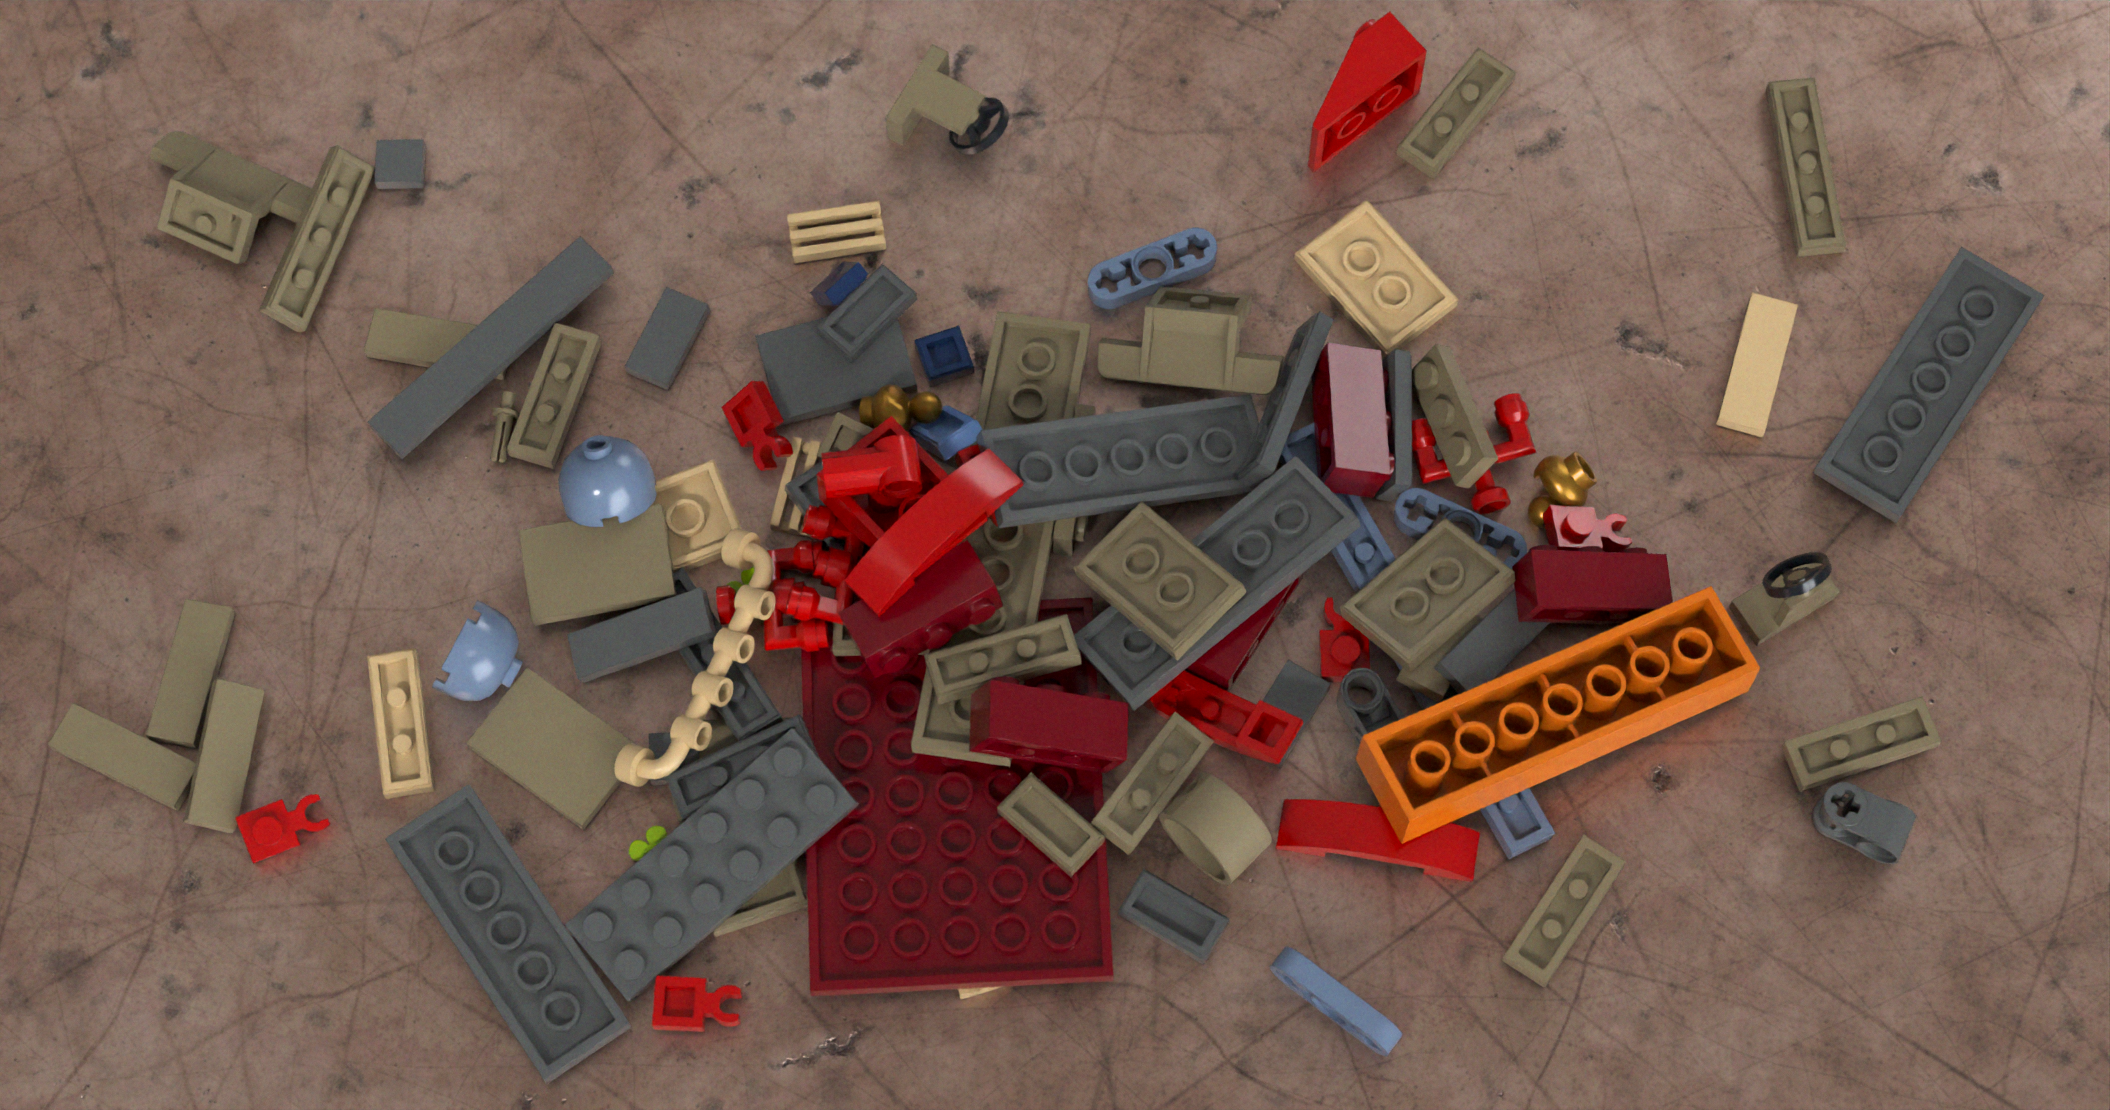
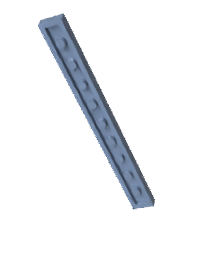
M1314 423L1288 435L1279 462L1284 466L1297 456L1318 477ZM1334 493L1358 517L1361 527L1331 550L1356 594L1396 558L1360 496ZM1395 661L1396 665L1398 666L1399 670L1401 671L1402 666H1401L1398 662ZM1449 685L1441 702L1459 695L1458 692ZM1410 688L1422 710L1438 704V702ZM1530 788L1480 809L1508 859L1552 839L1555 834Z

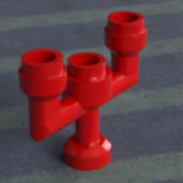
M1512 393L1498 398L1494 402V414L1498 425L1506 429L1509 441L1493 445L1498 456L1495 464L1537 453L1527 425L1530 413L1521 394ZM1426 418L1412 421V454L1414 455L1423 484L1451 477L1444 459L1438 460L1435 451L1437 442ZM1489 468L1475 482L1477 492L1470 501L1473 512L1480 515L1496 513L1511 504L1507 489L1495 485Z
M809 504L801 532L810 534V537L819 540L829 537L845 540L844 550L832 547L828 551L819 549L812 573V578L820 579V585L835 588L834 599L819 595L815 588L802 585V587L792 585L786 603L785 614L793 615L794 619L802 621L818 618L844 625L838 613L853 605L855 595L844 580L862 559L865 543L852 534L828 507L820 504L818 506Z
M800 540L794 547L767 550L773 560L774 568L772 580L767 591L774 593L776 604L772 615L768 619L763 620L764 649L766 651L800 647L806 652L820 651V648L829 647V631L826 620L813 618L808 621L801 620L797 625L783 626V618L794 617L793 615L785 614L791 586L802 587V585L806 586L805 581L796 582L795 578L781 579V571L796 569L803 574L813 573L819 549L824 550L822 540ZM730 585L716 587L717 610L721 625L729 624L736 611L734 606L736 591Z

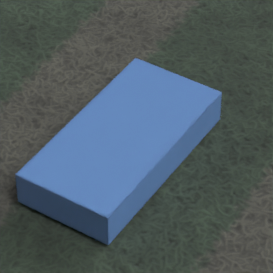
M945 405L939 419L930 424L917 423L911 427L909 432L922 448L946 461L957 454L958 451L976 442L977 435L983 429L977 420L949 405Z

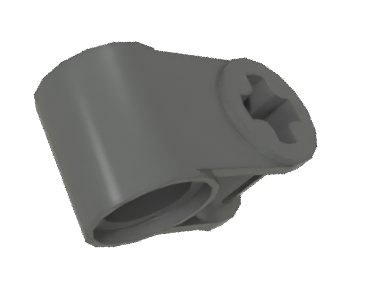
M1357 668L1344 676L1337 694L1336 704L1352 732L1359 749L1363 735L1403 719L1405 715L1397 707L1381 677L1376 672L1368 668ZM1357 686L1364 687L1372 694L1373 700L1368 704H1357L1350 699L1347 691Z
M1847 782L1836 783L1829 787L1823 798L1814 806L1812 812L1813 824L1819 833L1860 851L1870 859L1885 864H1896L1899 862L1916 819L1915 813L1901 803L1881 798ZM1836 804L1843 807L1842 815L1844 817H1840L1836 814L1838 810V806Z

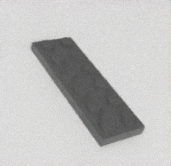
M1961 247L1826 450L1813 473L1897 523L2039 306L2044 295Z
M1250 394L981 430L976 439L980 453L990 449L1024 483L1020 489L994 511L998 528L1131 510L1141 501L1147 506L1152 507L1250 493L1255 488L1251 489L1238 482V475L1259 422Z
M1295 456L1191 540L1192 543L1244 585L1247 593L1178 661L1112 605L1074 635L1079 653L1123 701L1128 703V706L1135 711L1361 527L1359 519Z
M792 727L569 920L565 926L625 999L632 1002L655 982L656 976H662L859 804Z
M470 784L385 838L546 1084L632 1027Z

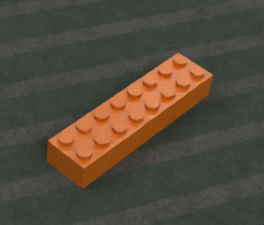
M1710 586L1363 735L1356 755V761L1402 844L1747 693L1760 670V666L1714 589Z

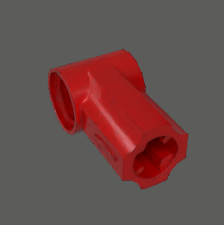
M893 435L878 440L870 448L821 453L826 498L879 492L885 498L903 499L914 496L922 491L923 484L916 439L911 436Z

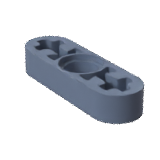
M1189 228L1098 263L1091 269L1088 275L1089 297L1100 308L1115 309L1154 294L1160 286L1172 287L1206 274L1216 263L1217 242L1209 231L1202 228ZM1195 244L1198 250L1204 249L1203 258L1197 260L1193 254H1188V246ZM1170 251H1174L1175 260L1179 258L1178 269H1174V261ZM1147 259H1158L1164 263L1166 271L1158 278H1147L1139 271L1140 264ZM1126 268H1131L1134 286L1130 285V277L1126 278ZM1109 277L1112 283L1118 282L1117 291L1109 293L1106 287L1101 288V279Z
M1422 488L1408 489L1400 494L1396 501L1394 522L1401 532L1414 539L1419 540L1432 529L1433 520L1436 521L1438 512L1445 514L1442 519L1446 517L1452 523L1457 521L1467 523L1474 532L1472 539L1479 544L1482 533L1489 534L1486 542L1487 545L1484 544V548L1495 557L1497 556V551L1494 548L1501 549L1504 544L1512 546L1511 555L1513 557L1508 556L1503 562L1510 569L1527 554L1525 539L1517 531ZM1416 503L1422 504L1425 516H1419L1416 521L1408 519L1409 510L1407 508L1413 509Z
M1286 946L1270 965V970L1281 982L1376 1053L1387 1056L1402 1037L1401 1031L1388 1018L1295 949Z

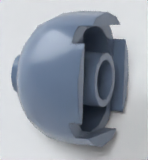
M593 436L578 445L564 459L558 478L559 493L567 517L579 525L589 527H604L602 519L618 516L619 524L630 521L644 513L653 504L657 496L655 475L646 454L629 440L612 436Z
M479 600L476 601L473 609L481 613L477 622L467 618L441 670L449 673L447 680L443 681L436 677L432 688L462 701H480L488 698L498 689L500 684L510 688L523 661L515 658L519 639L513 624L498 610Z

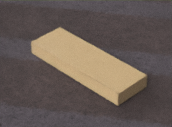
M1751 293L1716 425L1763 437L1798 304Z
M416 648L367 656L384 797L391 799L435 791L419 655Z

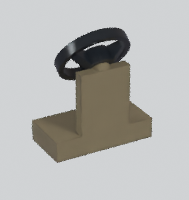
M932 44L886 116L887 137L904 146L918 122L924 116L950 130L949 140L959 153L972 155L989 148L1000 138L1007 127L1009 113L1000 100L992 97L985 98L984 94L948 77L950 74L949 54L947 51ZM1000 112L999 120L994 129L985 138L980 140L981 134L988 129L991 118ZM966 132L969 135L971 145H960L958 143V136H963Z
M1810 552L1788 558L1774 566L1766 573L1762 583L1732 600L1729 608L1755 645L1758 646L1835 599L1840 591L1829 577L1832 566L1828 557L1823 553Z

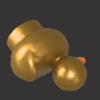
M888 384L882 386L875 396H864L861 398L859 415L860 422L872 429H875L892 416L908 432L912 418L921 424L933 423L939 419L943 407L939 397L932 392L923 391L917 393L910 400L901 387Z
M1575 451L1566 458L1560 455H1550L1538 463L1533 477L1542 481L1550 496L1540 495L1530 502L1527 509L1529 520L1533 525L1545 528L1542 515L1550 505L1582 507L1586 503L1588 489L1597 484V478L1588 462L1580 453Z

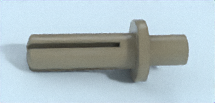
M503 391L500 408L492 409L491 414L497 417L490 459L494 462H497L503 425H505L499 463L506 462L508 453L506 449L510 441L513 420H518L520 412L514 410L517 394L513 392Z

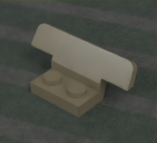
M175 131L165 135L152 147L150 159L178 171L170 178L157 229L236 264L247 261L259 218L266 216L269 212H273L297 223L312 190L310 187L184 132Z
M1160 286L1145 306L1142 342L1102 338L1098 343V370L1104 377L1112 380L1270 395L1278 387L1284 356L1239 352L1240 329L1251 314L1252 295Z

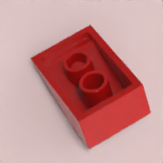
M1388 12L1377 21L1375 19L1368 20L1354 35L1347 54L1312 124L1308 167L1313 172L1317 171L1420 93L1427 50L1391 12Z
M890 416L848 450L870 448L878 440L893 435H911ZM918 443L923 488L918 494L908 498L889 499L881 496L879 492L826 498L823 469L816 474L819 499L852 534L869 547H872L920 498L948 476ZM983 513L913 578L915 579L987 522L988 517Z

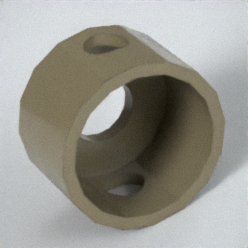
M1202 772L1158 815L1161 825L1177 847L1205 874L1226 886L1231 884L1272 843L1270 832L1251 806L1226 783L1206 772Z

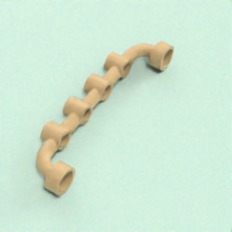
M734 528L724 539L721 550L723 562L728 566L741 570H749L754 566V574L749 584L741 586L736 593L734 600L736 611L728 627L720 629L715 636L713 642L714 656L707 670L698 673L693 681V698L685 715H679L671 726L670 737L672 741L663 756L655 759L653 751L633 743L625 745L615 761V775L619 781L640 787L646 784L649 779L656 780L666 777L679 768L690 748L702 751L710 743L712 727L704 719L711 704L719 707H724L728 704L733 695L734 687L732 680L725 676L733 661L746 663L754 652V638L746 633L754 618L766 620L775 609V595L773 592L767 591L774 573L773 560L767 550L761 547L760 538L756 533Z

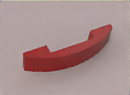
M990 449L980 453L953 471L910 507L858 562L844 580L846 585L880 617L915 585L913 577L983 513L989 517L1024 485L1023 481Z
M1186 671L1181 672L1142 704L1167 720L1176 712L1214 741L1213 743L1240 754L1274 764L1280 763L1303 725L1302 719L1262 700H1259L1256 705Z
M1284 799L1276 849L1325 857V853L1329 852L1423 868V874L1473 882L1480 832L1450 822L1401 844L1382 807L1329 800Z

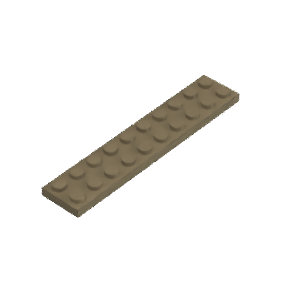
M997 311L976 420L981 428L986 430L1074 418L1091 337V324ZM977 441L972 443L971 446L978 444ZM989 516L987 522L959 543L961 544L966 540L969 541L994 581L1003 607L996 610L994 615L987 621L967 626L953 634L946 644L936 649H930V652L1037 623L1056 520L998 528L993 524ZM926 667L911 743L912 752L1009 767L1012 758L969 751L971 696L938 705ZM1026 680L1019 682V684L1026 685Z

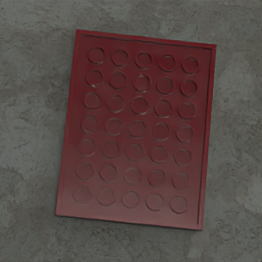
M1093 598L1041 600L1037 622L1067 614L1073 634L1075 635L1094 619ZM827 621L829 647L820 648V651L806 652L801 649L803 719L820 759L859 805L806 850L811 996L1114 981L1106 837L1105 842L1070 877L997 811V807L1032 773L1086 821L1091 823L1104 806L1102 773L1012 758L1011 766L1009 767L913 753L911 743L927 667L924 655H916L909 659L908 663L897 672L885 673L874 679L861 656H834L833 622ZM1080 654L1081 665L1026 680V686L1037 687L1044 684H1054L1064 687L1067 693L1078 695L1098 692L1097 671Z

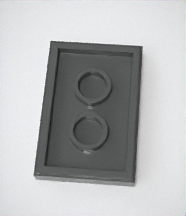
M827 317L755 335L771 396L784 420L779 426L860 406L862 397L875 396L882 386L888 384L898 385L905 393L918 391L899 320L897 319L852 364L818 335L817 327Z

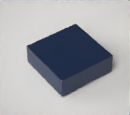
M842 262L810 294L819 305L838 306L868 278V273L859 262Z
M959 326L914 340L929 387L975 373L973 362Z

